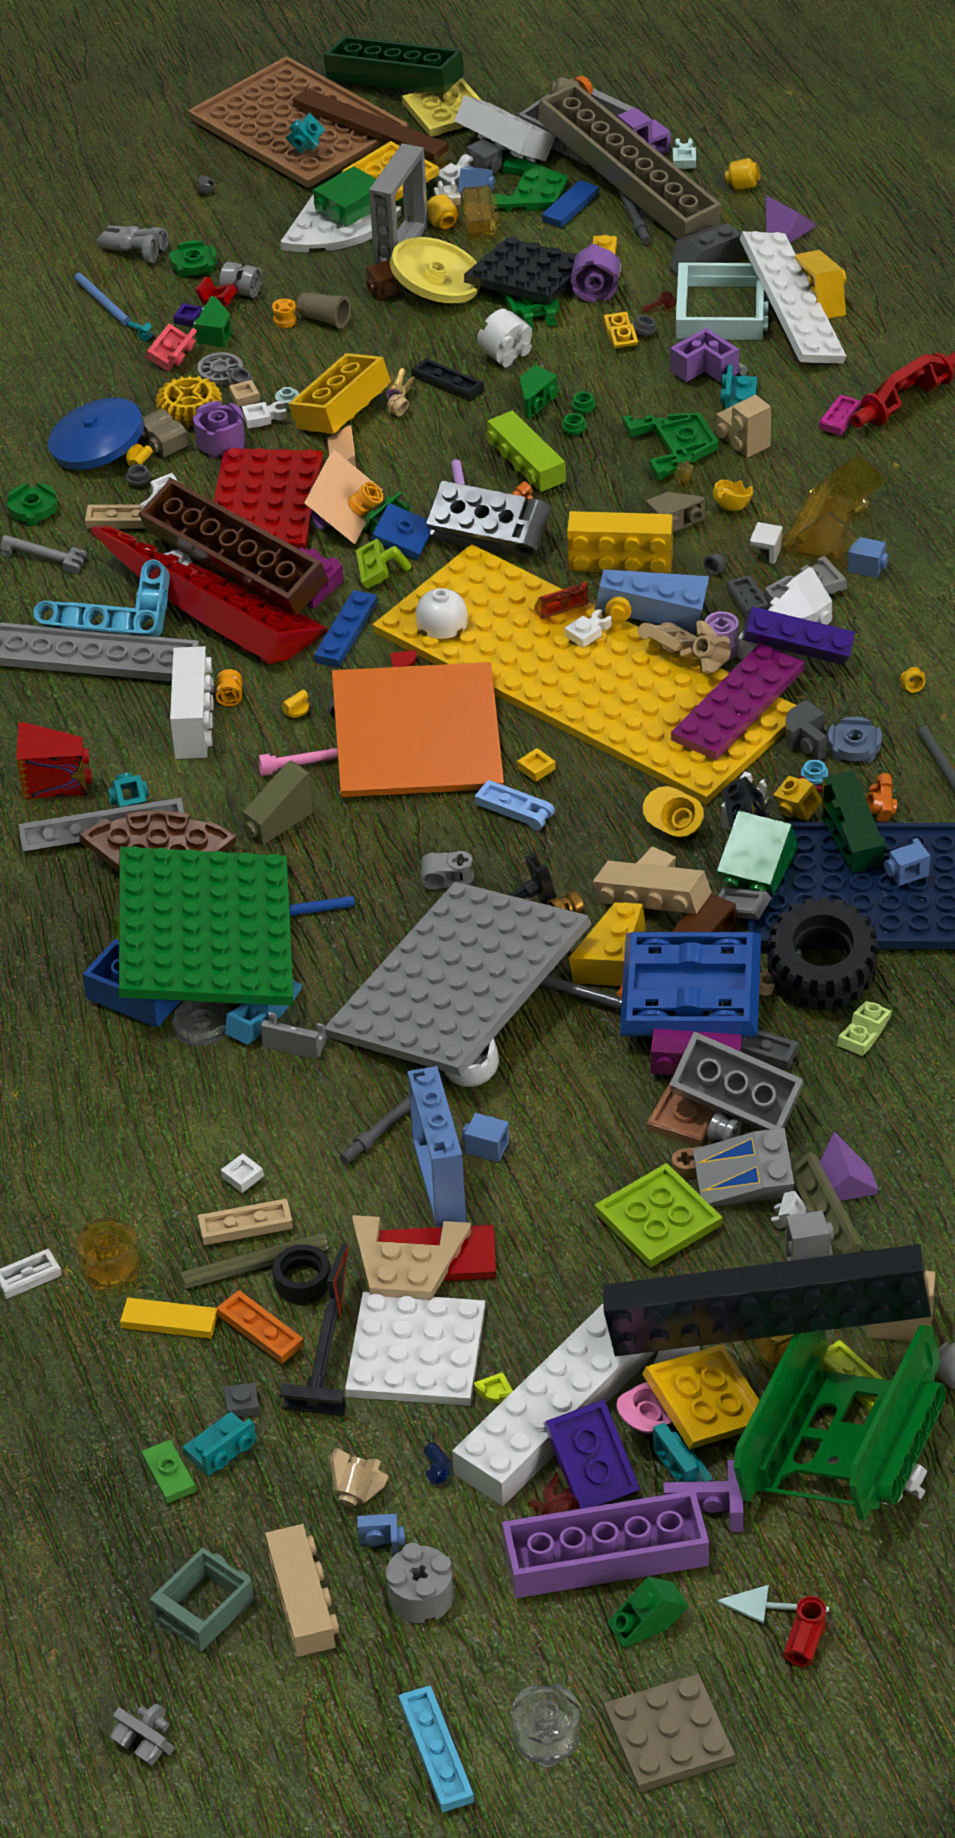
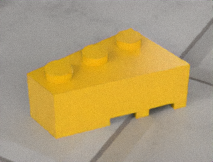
M615 902L569 957L573 983L623 985L626 933L646 932L642 904Z

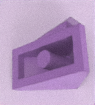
M766 195V233H785L789 242H792L815 227V222Z
M834 1132L820 1163L839 1200L843 1201L878 1194L879 1190L871 1168Z

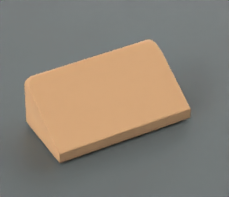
M350 425L327 438L329 455L332 449H334L356 467L353 435Z

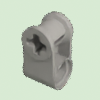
M465 851L428 853L424 855L421 859L422 886L429 890L450 888L454 882L472 885L475 880L474 872L471 870L473 864L472 856ZM461 873L463 875V880L460 879Z

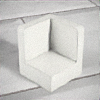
M758 522L750 539V545L755 546L756 549L768 550L769 563L775 564L782 548L783 526Z

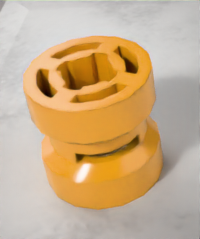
M365 482L359 488V491L354 492L349 497L348 503L354 513L359 516H366L373 507H376L383 501V493L375 483Z
M223 670L216 677V700L221 705L235 706L242 700L243 680L241 674L236 670Z

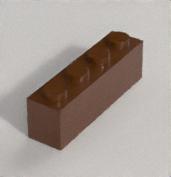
M711 893L698 913H688L684 918H681L672 932H730L738 924L736 903Z

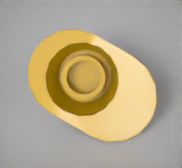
M669 786L658 787L647 795L643 803V814L646 820L669 835L688 837L702 828L701 823L704 818V809L701 803L694 797Z

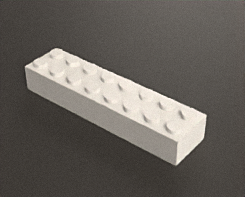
M602 1304L452 1451L454 1475L501 1506H504L555 1455L543 1423L549 1419L601 1400H605L607 1403L658 1351L615 1357Z

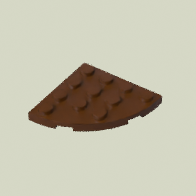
M155 810L127 813L125 818L111 822L108 819L79 834V841L119 872L120 847L135 846L153 849H191L195 851L225 852L236 843V836L211 821L204 823L189 818V814Z

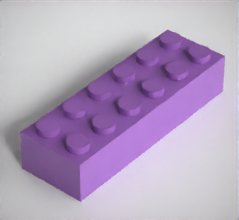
M695 1490L502 1522L503 1546L515 1598L709 1566V1540Z

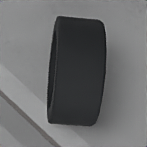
M294 1245L280 1252L275 1258L272 1269L273 1282L277 1293L285 1300L293 1303H309L318 1300L328 1291L327 1279L331 1272V1266L327 1255L321 1249L311 1245ZM300 1265H308L320 1271L318 1276L307 1282H293L284 1277L287 1271Z

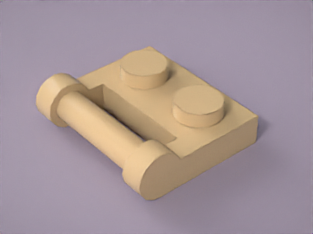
M665 622L661 625L643 623L638 628V634L641 638H653L663 644V649L671 653H676L690 647L693 648L694 641L698 638L670 622Z

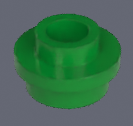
M578 392L571 401L572 409L581 414L589 413L596 406V401L589 392Z
M570 413L562 421V430L569 435H578L586 430V421L581 414Z

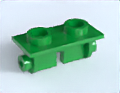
M401 491L393 497L388 496L377 511L373 509L368 513L365 518L366 525L362 531L363 533L371 529L372 534L374 533L388 503L407 511L410 510L408 503L399 500L402 494Z

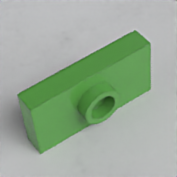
M171 1439L141 1451L142 1458L166 1504L196 1492L195 1484Z

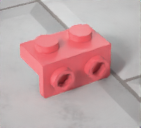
M169 323L147 350L144 357L169 372L174 365L179 366L186 356L185 351L189 353L196 343V340L193 338L197 330L192 328L187 335Z

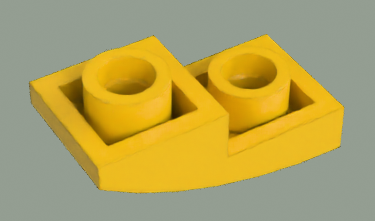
M627 312L604 315L603 322L614 349L638 345L633 324L630 323Z

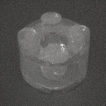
M550 1683V1686L539 1687V1684H534L522 1690L515 1698L512 1707L513 1742L517 1750L524 1757L538 1762L543 1767H552L557 1762L569 1757L577 1748L581 1738L580 1710L576 1697L567 1688Z

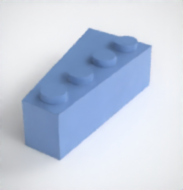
M604 569L595 610L600 609L605 612L608 601L614 597H623L629 601L632 609L629 618L660 625L670 622L686 631L696 633V622L700 620L709 576Z

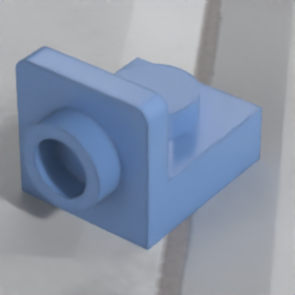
M396 1514L357 1516L360 1546L391 1544L393 1557L399 1552V1546H405L404 1526H397Z

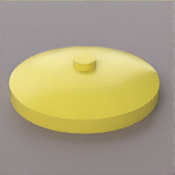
M413 237L399 242L394 247L390 258L392 273L404 287L421 297L442 303H462L473 299L481 288L480 286L464 283V274L477 262L467 252L451 243L429 237Z

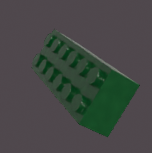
M343 36L323 54L326 78L340 83L354 82L357 85L370 84L375 87H393L396 90L409 89L415 92L425 91L432 92L435 95H443L465 75L462 50Z

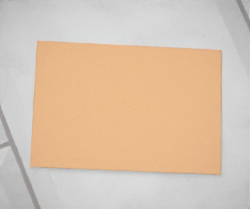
M332 449L304 503L352 543L356 544L366 524V516H359L354 513L349 506L348 499L354 492L359 491V488L365 482H374Z

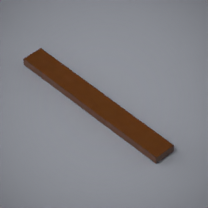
M305 89L293 98V106L387 143L391 141L399 146L403 143L423 147L424 157L433 161L449 150L448 143L310 89Z

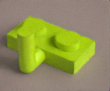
M378 538L356 550L361 581L367 589L389 577L386 564L388 560L393 558L403 571H408L412 566L397 547L392 546L384 551L383 544Z

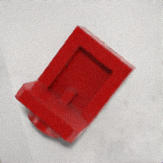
M204 277L195 288V292L203 306L207 304L211 296H214L226 307L232 302L231 299L238 292L234 284L215 287L210 277Z

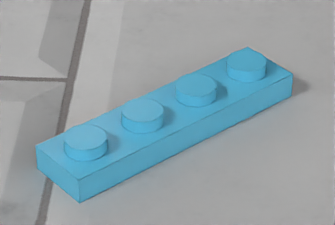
M431 1685L400 1694L399 1703L441 1812L474 1803L473 1791Z

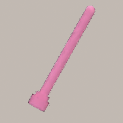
M337 748L278 758L275 755L270 756V754L258 755L261 776L273 775V772L278 771V768H283L290 760L297 765L338 759Z

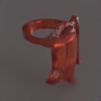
M555 1473L543 1490L545 1504L539 1500L528 1502V1506L538 1509L541 1515L577 1510L580 1504L577 1497L570 1493L569 1488L562 1490L560 1494L555 1496L554 1489L559 1480L558 1473Z

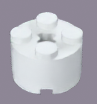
M499 309L495 311L485 321L488 324L484 330L480 329L478 333V347L504 367L510 366L513 360L520 355L526 356L532 347L530 344L532 327L510 310Z

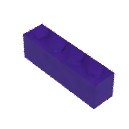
M752 606L746 616L741 640L756 644L762 643L772 648L844 665L850 657L855 632Z

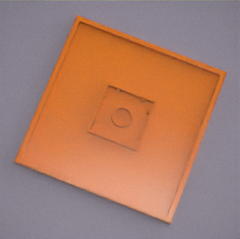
M491 662L332 670L341 797L480 790L487 780L504 785Z

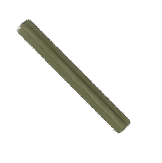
M318 1233L182 1271L181 1281L184 1288L188 1289L273 1265L277 1255L288 1247L311 1245L325 1251L328 1249V1240L324 1233Z

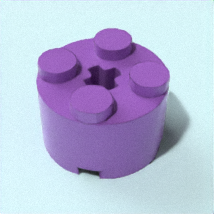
M591 244L586 249L580 251L574 259L571 274V284L574 293L579 298L588 302H595V299H603V301L610 299L618 288L620 259L610 250L599 247L596 244Z
M213 401L200 406L196 410L197 414L193 417L197 447L201 451L208 453L210 458L217 459L223 455L224 450L244 448L243 414L237 405L230 402L229 406L221 405V401Z

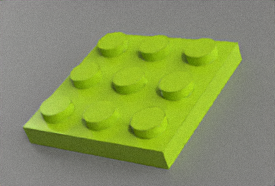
M667 1163L595 1204V1213L650 1268L723 1225V1217Z

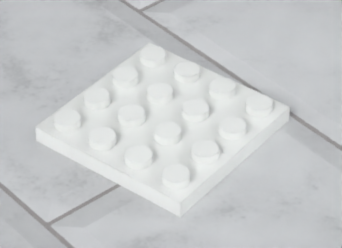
M363 1292L345 1388L346 1397L471 1406L486 1310L485 1300L433 1297L432 1300L414 1299L410 1296L398 1298L383 1297L380 1294L370 1295L369 1292Z

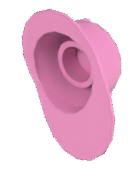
M647 1382L627 1391L617 1400L618 1413L632 1430H637L644 1434H653L654 1426L663 1422L669 1425L672 1422Z

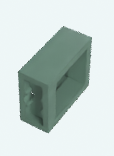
M201 1548L149 1600L153 1619L202 1652L254 1601L252 1580L248 1574L242 1570L237 1571L232 1568L219 1554H212L205 1548ZM207 1576L232 1594L203 1622L178 1603Z

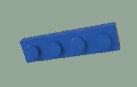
M356 590L352 591L315 652V663L340 667L378 603L377 595Z

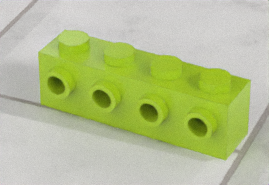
M514 411L487 421L488 432H486V438L488 443L494 446L502 457L514 466L516 471L522 473L529 484H533L542 492L566 482L565 461Z

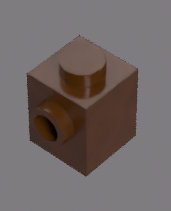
M388 260L366 267L367 289L370 293L374 294L378 301L400 295V282L392 273Z

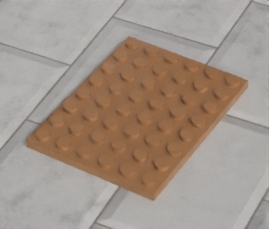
M288 56L188 110V118L307 188L332 176L341 169L387 144V142L293 106V98L305 89H310L408 128V123ZM311 113L325 128V131L318 138L320 143L312 151L307 149L300 154L285 137L291 131L288 127L296 119L301 120Z

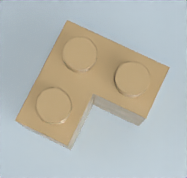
M754 395L717 413L716 434L747 458L770 447L771 406L757 395Z

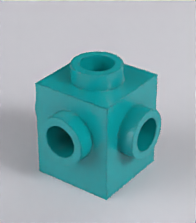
M309 113L301 120L296 119L288 127L291 131L285 138L302 154L307 149L312 151L320 143L318 138L325 131V128Z
M131 772L117 775L116 780L110 784L111 788L107 789L110 804H115L116 808L144 804L146 797L149 796L146 782L141 780L140 775L132 776ZM123 790L131 792L130 799L123 798Z

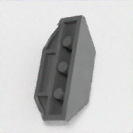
M714 224L677 239L670 271L678 277L679 263H731L748 256L740 241L742 231L730 224Z

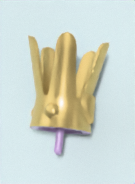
M403 368L399 370L394 384L393 373L391 372V383L386 392L387 399L389 400L395 394L405 395L411 389L410 386L414 382L415 377L412 376L402 386L405 370Z

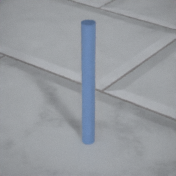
M82 273L75 275L74 279L119 322L124 326L128 325L131 319Z

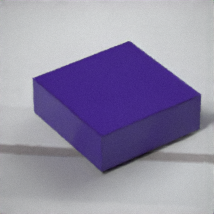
M182 303L173 316L174 324L193 327L195 319H198L201 315L202 307Z

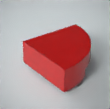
M416 650L390 653L392 667L415 666L417 662Z

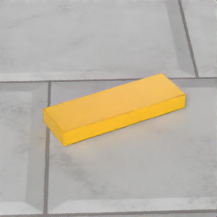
M127 1298L120 1324L121 1328L211 1339L218 1315L217 1308Z

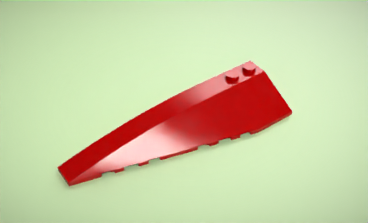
M111 526L92 527L91 532L139 577L141 576V569L147 561L157 560L162 563L170 573L169 601L211 629L241 645L243 651L260 656V660L264 663L275 664V662L289 660L328 630L325 626L302 613L294 616L286 610L271 604L270 601L261 596L247 593L248 589L240 584L226 583L227 578L193 563H189L188 566L179 563L180 557L173 554L157 553L158 547L151 544L136 543L137 538ZM161 569L153 570L150 575L151 579L158 578Z

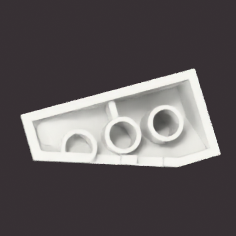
M810 567L791 579L786 585L788 590L780 599L775 597L770 602L771 607L769 611L826 625L832 621V600L814 569ZM743 632L737 637V657L740 659L745 658L758 645L741 640Z

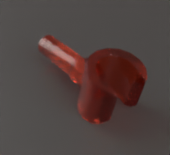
M663 291L659 295V299L643 306L642 309L646 312L661 305L671 309L677 304V301L671 292Z

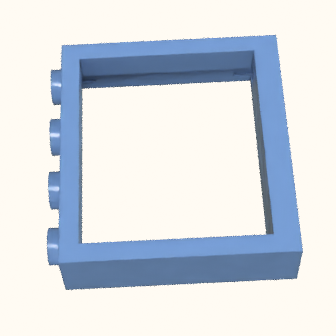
M434 1066L408 1071L413 1146L435 1227H443V1221L466 1222L462 1151L438 1067Z

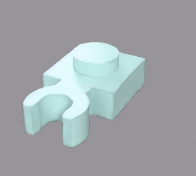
M691 138L685 144L680 143V139L675 141L673 164L677 168L684 170L696 168V147H693V140Z

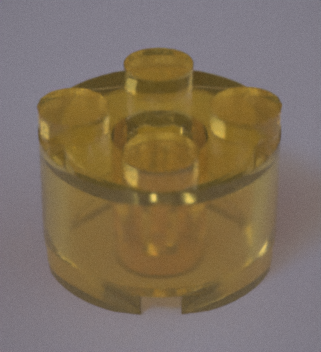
M102 1217L87 1223L83 1227L84 1231L76 1238L79 1268L83 1278L96 1290L116 1287L126 1282L134 1281L138 1276L140 1254L137 1235L133 1226L127 1222L126 1224L117 1222V1218Z

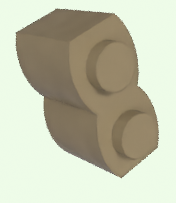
M159 409L143 417L144 430L139 440L149 445L154 453L165 457L189 446L188 435L184 426L180 422L173 420L171 415L164 409Z

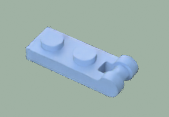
M487 780L474 796L476 805L527 823L535 831H539L545 825V819H549L555 812L551 803L491 780Z

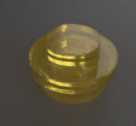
M687 459L684 464L679 463L674 474L678 478V484H681V482L688 484L695 466L690 464V461Z

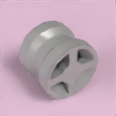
M717 1112L709 1124L707 1137L712 1141H724L737 1137L742 1129V1121L737 1118L729 1119L726 1117V1114Z

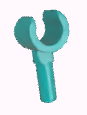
M132 321L128 322L129 327L138 330L137 335L142 341H148L154 335V333L149 331L152 328L151 323L146 322L144 325H139Z

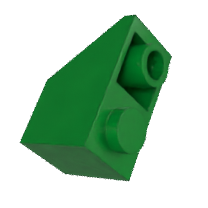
M214 296L210 297L207 304L202 307L201 315L194 321L193 328L197 330V343L225 347L232 335L230 313Z
M533 365L520 376V398L525 418L530 419L557 397L559 392L557 374Z
M648 1576L607 1623L622 1647L627 1648L669 1629L689 1606L673 1582Z

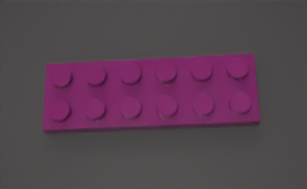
M759 643L671 731V740L717 760L804 671L805 662Z

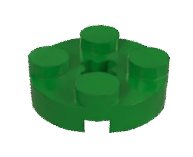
M185 241L177 245V250L173 252L172 249L170 252L171 267L181 278H187L190 275H209L214 272L217 255L216 249L211 244L208 247L204 245L203 241Z
M29 483L14 488L7 497V507L10 516L18 521L25 522L27 526L38 525L41 520L50 517L58 511L54 489L42 483H37V487H29Z

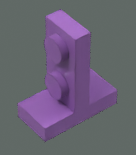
M727 1460V1481L663 1482L664 1495L695 1490L701 1512L716 1513L719 1511H729L730 1532H743V1500L733 1468L734 1460Z

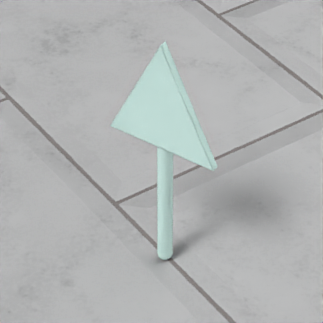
M769 1585L717 1600V1603L763 1624L766 1609L796 1611L797 1604L767 1602Z

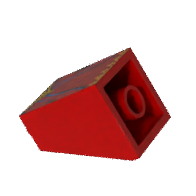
M18 722L16 761L22 798L88 795V784H93L92 768H87V764H90L89 748H84L83 737L25 722Z

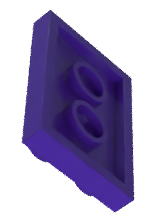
M605 1400L557 1416L543 1423L577 1509L601 1506L640 1490Z

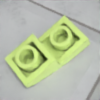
M865 1001L853 1013L852 1023L838 1036L837 1046L863 1056L881 1034L891 1017L892 1011L881 1007L877 1003Z

